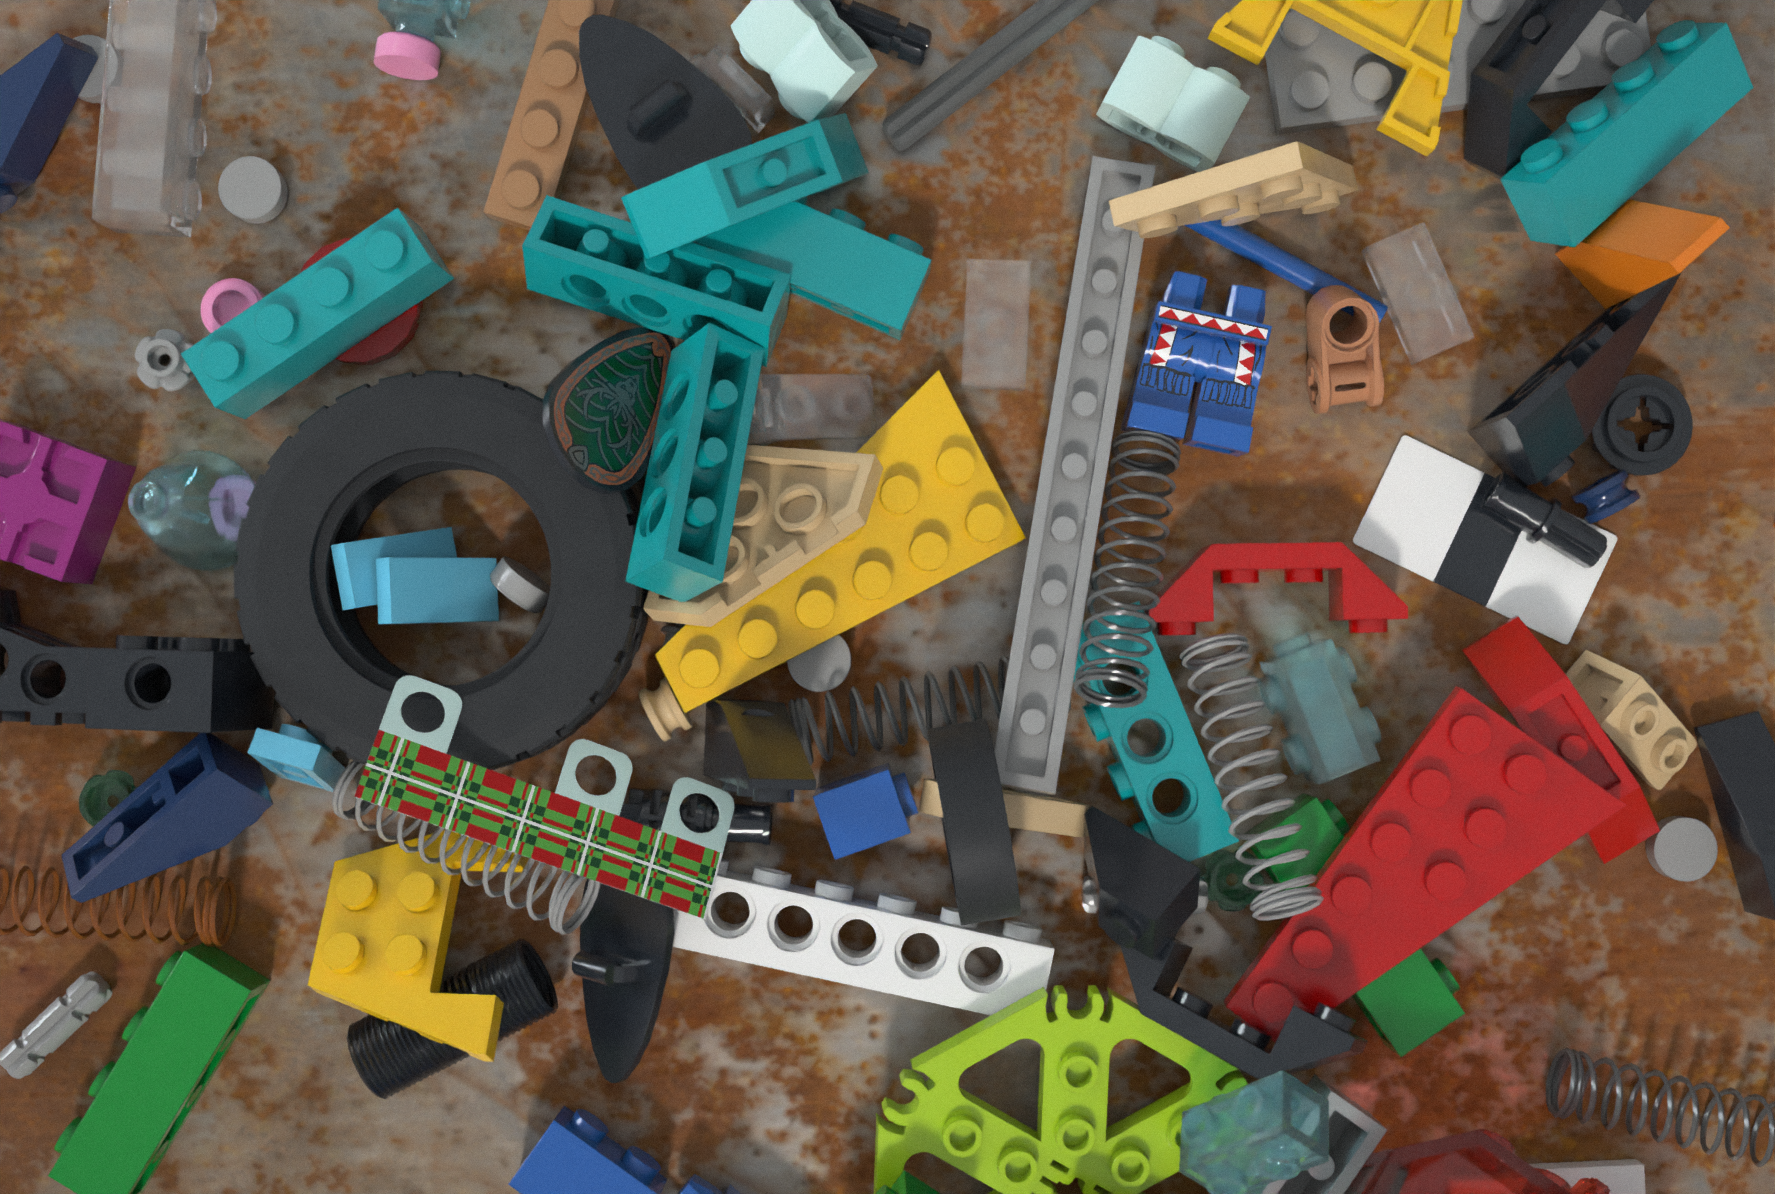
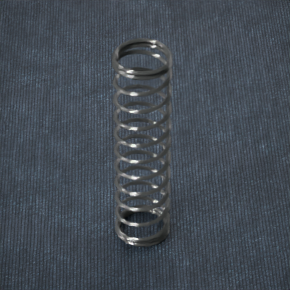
M1148 430L1124 432L1114 438L1111 445L1113 459L1110 461L1108 471L1112 479L1106 484L1104 491L1108 502L1103 505L1101 511L1105 524L1100 527L1097 534L1102 547L1095 553L1094 561L1098 570L1093 573L1090 580L1095 593L1089 597L1086 604L1092 616L1083 625L1085 636L1089 640L1081 645L1079 653L1085 664L1078 668L1075 675L1074 688L1079 696L1086 701L1109 708L1134 707L1144 702L1147 697L1148 688L1142 679L1147 678L1150 671L1144 664L1127 658L1108 657L1089 661L1086 655L1087 647L1093 643L1106 652L1125 657H1142L1150 654L1154 649L1152 644L1148 640L1132 634L1150 632L1156 628L1157 623L1151 616L1136 610H1149L1155 608L1161 602L1154 592L1142 587L1158 585L1164 579L1158 569L1148 564L1161 562L1167 556L1165 550L1155 542L1168 537L1170 531L1168 526L1158 519L1169 516L1173 511L1172 505L1162 497L1173 493L1176 489L1174 481L1166 475L1178 469L1181 450L1179 445L1170 437ZM1130 441H1149L1169 448L1173 452V456L1168 452L1153 448H1136L1121 453L1118 447ZM1147 453L1157 454L1169 460L1159 463H1146L1126 456ZM1118 462L1121 466L1132 471L1116 476L1114 468ZM1140 475L1151 476L1166 481L1170 487L1164 492H1146L1131 488L1122 483L1120 479ZM1116 483L1129 493L1112 498L1111 489L1113 484ZM1132 498L1151 499L1165 505L1167 510L1161 514H1143L1128 510L1116 502ZM1113 505L1117 510L1129 516H1121L1109 521L1107 512L1109 507ZM1126 521L1148 522L1158 525L1164 532L1159 536H1139L1122 531L1113 524ZM1110 528L1127 539H1118L1105 543L1104 534L1106 529ZM1123 544L1144 545L1159 551L1160 556L1154 559L1133 558L1120 554L1110 547ZM1106 550L1111 555L1126 562H1115L1102 566L1100 558L1102 552ZM1123 567L1140 568L1154 573L1157 578L1147 582L1132 581L1118 577L1107 570ZM1103 573L1108 578L1124 585L1109 586L1099 590L1097 579ZM1115 591L1138 592L1150 596L1154 601L1144 605L1129 604L1112 599L1105 595V593ZM1100 596L1110 604L1124 609H1110L1096 613L1093 603ZM1109 615L1135 616L1150 622V626L1145 628L1125 627L1111 623L1102 617ZM1097 620L1108 628L1125 633H1107L1093 637L1089 628L1091 623ZM1107 639L1131 640L1145 645L1147 649L1144 651H1125L1107 646L1099 641ZM1109 663L1126 664L1143 670L1144 673L1134 675L1125 670L1098 667L1096 665ZM1090 680H1112L1132 686L1139 693L1128 696H1112L1098 693L1089 688L1084 682Z
M1005 655L1001 656L998 664L1000 703L987 668L981 661L975 663L973 669L975 709L961 672L955 666L950 668L949 699L951 719L934 674L927 671L924 676L926 725L908 678L902 676L899 681L902 734L886 689L879 681L876 682L874 687L877 740L861 695L854 686L851 687L849 693L852 746L834 696L829 691L825 694L827 752L821 740L811 707L805 697L797 698L795 701L790 699L788 702L790 718L810 766L814 759L807 719L821 756L829 762L833 757L832 712L844 746L849 755L854 757L858 752L857 703L869 740L873 748L879 752L883 747L882 697L897 741L904 747L908 742L906 688L922 735L928 741L927 729L933 728L930 682L946 726L958 724L955 676L971 720H982L979 677L981 670L999 720L1005 688L1004 663L1008 669L1009 658ZM1070 699V705H1069V711H1068V713H1069L1070 710H1071V699Z
M1569 1048L1559 1051L1552 1061L1546 1081L1545 1094L1548 1110L1555 1118L1565 1119L1576 1109L1577 1119L1581 1124L1590 1120L1594 1113L1598 1090L1595 1069L1600 1064L1606 1063L1614 1071L1606 1087L1601 1105V1121L1607 1131L1612 1129L1619 1120L1623 1101L1621 1074L1625 1070L1630 1069L1639 1076V1080L1631 1092L1626 1110V1127L1632 1137L1641 1132L1647 1117L1648 1088L1646 1079L1651 1076H1657L1664 1082L1655 1100L1651 1115L1650 1130L1653 1139L1657 1143L1666 1139L1673 1121L1674 1100L1671 1085L1676 1082H1682L1689 1088L1680 1105L1675 1124L1676 1140L1682 1149L1692 1144L1698 1129L1699 1101L1696 1091L1701 1088H1707L1715 1096L1707 1106L1702 1119L1700 1143L1703 1151L1710 1155L1717 1151L1721 1144L1725 1124L1724 1106L1721 1097L1732 1094L1740 1102L1731 1113L1726 1128L1725 1149L1729 1159L1736 1161L1746 1151L1750 1136V1115L1746 1103L1752 1100L1761 1102L1765 1108L1757 1117L1751 1132V1159L1754 1165L1762 1167L1772 1156L1775 1146V1119L1772 1108L1775 1107V1101L1768 1104L1765 1098L1758 1094L1747 1095L1743 1098L1738 1090L1731 1087L1718 1092L1714 1085L1707 1081L1698 1083L1693 1087L1689 1079L1682 1075L1673 1077L1668 1081L1664 1073L1657 1069L1648 1071L1643 1075L1639 1067L1632 1063L1625 1064L1618 1069L1614 1061L1607 1057L1600 1058L1593 1063L1587 1053ZM1582 1058L1587 1061L1589 1066L1585 1075ZM1571 1063V1083L1564 1105L1559 1109L1558 1093L1560 1084ZM1591 1077L1590 1102L1588 1110L1583 1118V1098L1588 1081ZM1616 1083V1105L1613 1117L1608 1124L1607 1108L1613 1086ZM1641 1088V1114L1635 1130H1633L1632 1112L1634 1102ZM1667 1092L1666 1122L1661 1135L1658 1136V1112L1663 1097ZM1692 1098V1126L1689 1136L1684 1143L1682 1141L1683 1116L1688 1102ZM1717 1103L1718 1129L1715 1141L1709 1149L1706 1143L1707 1126L1712 1110ZM1742 1109L1744 1118L1743 1139L1740 1149L1734 1155L1731 1150V1136L1737 1115ZM1767 1114L1769 1119V1141L1765 1156L1759 1161L1756 1156L1757 1135L1761 1123Z

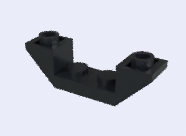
M1526 0L1471 72L1464 159L1470 165L1498 179L1506 175L1521 161V155L1525 150L1537 142L1546 140L1552 133L1527 104L1597 12L1601 10L1637 23L1654 0Z
M1178 931L1153 960L1134 948L1121 946L1142 1015L1257 1079L1276 1080L1361 1054L1366 1047L1368 1040L1351 1032L1356 1020L1318 1001L1314 1012L1306 1008L1293 1006L1273 1049H1270L1267 1046L1272 1036L1263 1030L1238 1018H1235L1231 1027L1209 1015L1213 1008L1212 1003L1184 988L1177 987L1174 996L1171 995L1193 949L1191 946L1175 939Z

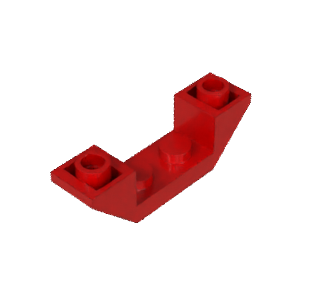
M1342 542L1210 544L1202 547L1156 594L1161 601L1158 606L1149 610H1143L1144 613L1151 616L1157 623L1158 636L1196 635V623L1214 621L1213 572H1220V584L1259 583V572L1284 571V583L1323 582V571H1328L1329 621H1348L1349 633H1387L1388 620L1408 619V606Z
M1514 616L1461 650L1494 701L1506 709L1521 731L1626 804L1624 808L1584 835L1603 864H1606L1660 831L1640 785L1567 675L1518 616Z

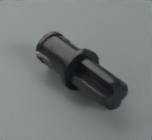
M1502 472L1493 480L1480 502L1481 508L1488 509L1526 532V540L1531 544L1541 541L1584 568L1593 567L1603 556L1607 548V538L1605 535L1562 510V502L1559 499L1552 498L1548 501L1510 478L1505 472Z

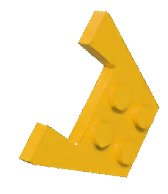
M1242 0L1215 23L1207 39L1258 66L1289 9L1303 14L1406 70L1407 73L1376 130L1427 157L1434 151L1439 141L1441 127H1438L1442 100L1447 94L1450 77L1448 66L1453 37L1458 31L1463 0Z
M445 830L441 832L436 840L424 848V852L428 857H439L440 844ZM451 831L445 853L455 844L461 834ZM432 834L424 836V842L428 838H430ZM466 837L460 847L445 859L446 865L449 868H461V857L469 837ZM418 838L405 841L404 843L409 847H417ZM474 839L467 863L476 855L484 842ZM399 843L335 861L308 986L323 996L384 1021L389 1020L418 1032L423 1037L463 1050L470 1056L482 1061L494 1062L504 1003L496 995L439 993L462 873L448 875L442 870L440 862L427 864L421 859L419 851L406 853L400 848ZM489 844L481 858L466 871H483L486 857L492 845ZM497 848L489 872L503 858L506 852L505 849ZM512 852L508 861L499 872H508V868L516 853ZM521 856L514 872H522L529 858Z

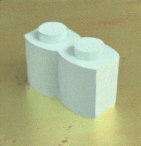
M751 0L731 25V29L740 44V52L745 60L753 67L770 74L772 82L779 92L778 97L782 106L794 117L804 119L808 123L834 116L878 67L866 44L851 27L838 17L830 0Z
M1138 35L1096 115L1114 128L1137 140L1151 144L1167 157L1194 171L1201 172L1210 169L1215 164L1250 96L1240 89V81L1228 71L1218 67H1208L1207 70L1192 65L1184 58V50L1175 42L1161 36H1153L1150 40Z

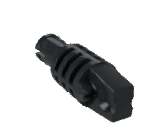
M631 788L629 791V803H623L619 816L660 831L671 790ZM694 793L683 799L680 805V817L684 825L691 831L706 833L713 830L717 825L719 810L716 803L710 797L701 793ZM734 804V812L726 842H750L770 845L773 805Z

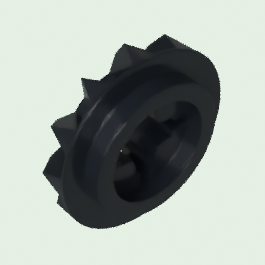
M1646 374L1621 378L1592 429L1594 440L1592 450L1603 456L1609 463V469H1625L1628 474H1632L1634 477L1662 472L1673 466L1683 456L1689 446L1693 430L1690 407L1681 392L1662 378ZM1637 407L1638 410H1641L1642 420L1652 422V425L1662 426V429L1641 435L1639 445L1635 442L1634 432L1624 430V427H1617L1618 422L1634 417Z

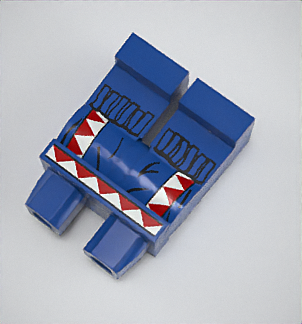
M1175 271L1170 277L1161 301H1158L1150 311L1147 330L1120 431L1148 430L1164 434L1175 442L1184 438L1183 445L1239 457L1249 453L1253 432L1251 422L1265 361L1266 346L1268 345L1272 326L1263 324L1266 291L1243 285H1231L1228 289L1223 315L1201 310L1207 279L1198 275ZM1194 382H1197L1189 414L1187 412L1189 408Z

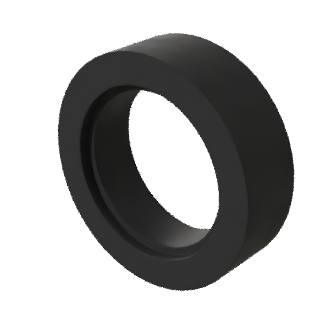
M986 719L927 729L934 779H937L943 818L941 817L961 926L1020 916L1021 906L1013 848L988 723Z

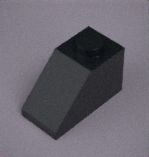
M1091 806L1084 814V855L1098 925L1118 945L1125 948H1134L1153 960L1197 909L1201 869Z

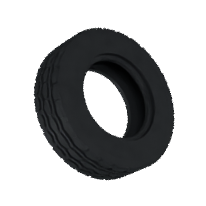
M426 370L424 374L417 376L414 372L381 378L379 383L372 387L366 383L336 397V404L330 407L322 406L298 426L300 431L294 437L288 436L267 462L270 467L266 474L259 475L246 503L250 507L247 517L241 518L235 551L239 552L238 564H234V598L239 599L241 610L237 611V616L244 642L247 645H251L254 654L250 657L266 687L272 686L277 693L274 698L296 723L303 722L308 727L307 732L332 750L339 751L341 749L347 754V758L366 765L394 686L401 677L411 674L391 663L372 644L358 619L355 608L342 609L331 545L357 541L373 511L392 492L404 484L427 474L447 470H472L496 476L507 483L524 499L537 517L548 544L551 560V586L548 602L536 631L521 651L508 663L496 671L468 683L459 685L435 683L455 691L462 700V709L446 754L490 770H496L532 758L551 749L575 734L582 725H586L607 704V700L613 691H617L633 665L631 662L635 652H639L648 621H646L648 614L643 607L649 590L625 582L640 506L631 488L620 493L601 494L583 487L564 470L550 448L543 426L542 398L519 386L510 385L506 381L475 373L463 375L460 371ZM416 692L404 700L401 707V715L408 727L417 732L427 733L441 726L444 721L445 710L443 704L436 696L427 692Z

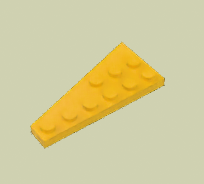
M939 370L856 452L875 454L883 466L866 524L712 627L685 624L655 654L684 714L1026 539Z

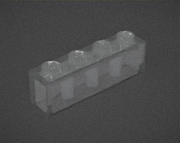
M215 0L109 1L91 219L116 233L191 238L192 220H196L199 217L202 206L201 189L196 182L197 157L204 155L207 144V132L205 123L201 119L202 96L209 93L212 82L211 64L206 56L207 34L214 31L217 21Z

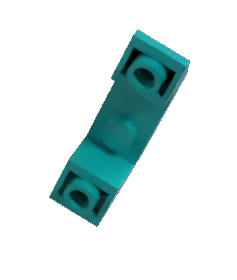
M843 113L812 121L707 160L621 197L647 260L809 195L812 196L868 174L869 171L847 114Z

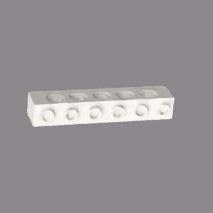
M721 858L706 920L673 909L675 932L672 947L986 1015H993L1042 987L1046 990L1055 950L1049 939L1041 938L1042 928L1031 924L1005 920L1003 930L979 925L978 923L961 926L958 908L942 907L940 916L915 911L917 901L898 895L880 893L878 902L854 898V888L838 882L817 880L815 889L790 884L792 874L773 868L755 866L753 875L727 870L729 860ZM725 892H735L742 895L749 905V917L738 924H730L723 921L715 909L717 896ZM794 905L807 910L813 921L812 929L801 937H791L783 933L777 923V914L783 908ZM853 919H861L868 922L876 933L873 944L860 951L847 948L839 937V930L846 922ZM916 933H925L932 936L939 945L935 957L924 964L910 962L901 951L904 941ZM990 947L1000 954L999 967L992 975L976 977L965 969L966 957L975 948Z

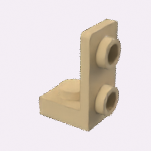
M1585 650L1566 673L1567 677L1614 748L1647 785L1661 790L1671 777L1684 766L1689 755L1697 746L1696 739L1641 675Z

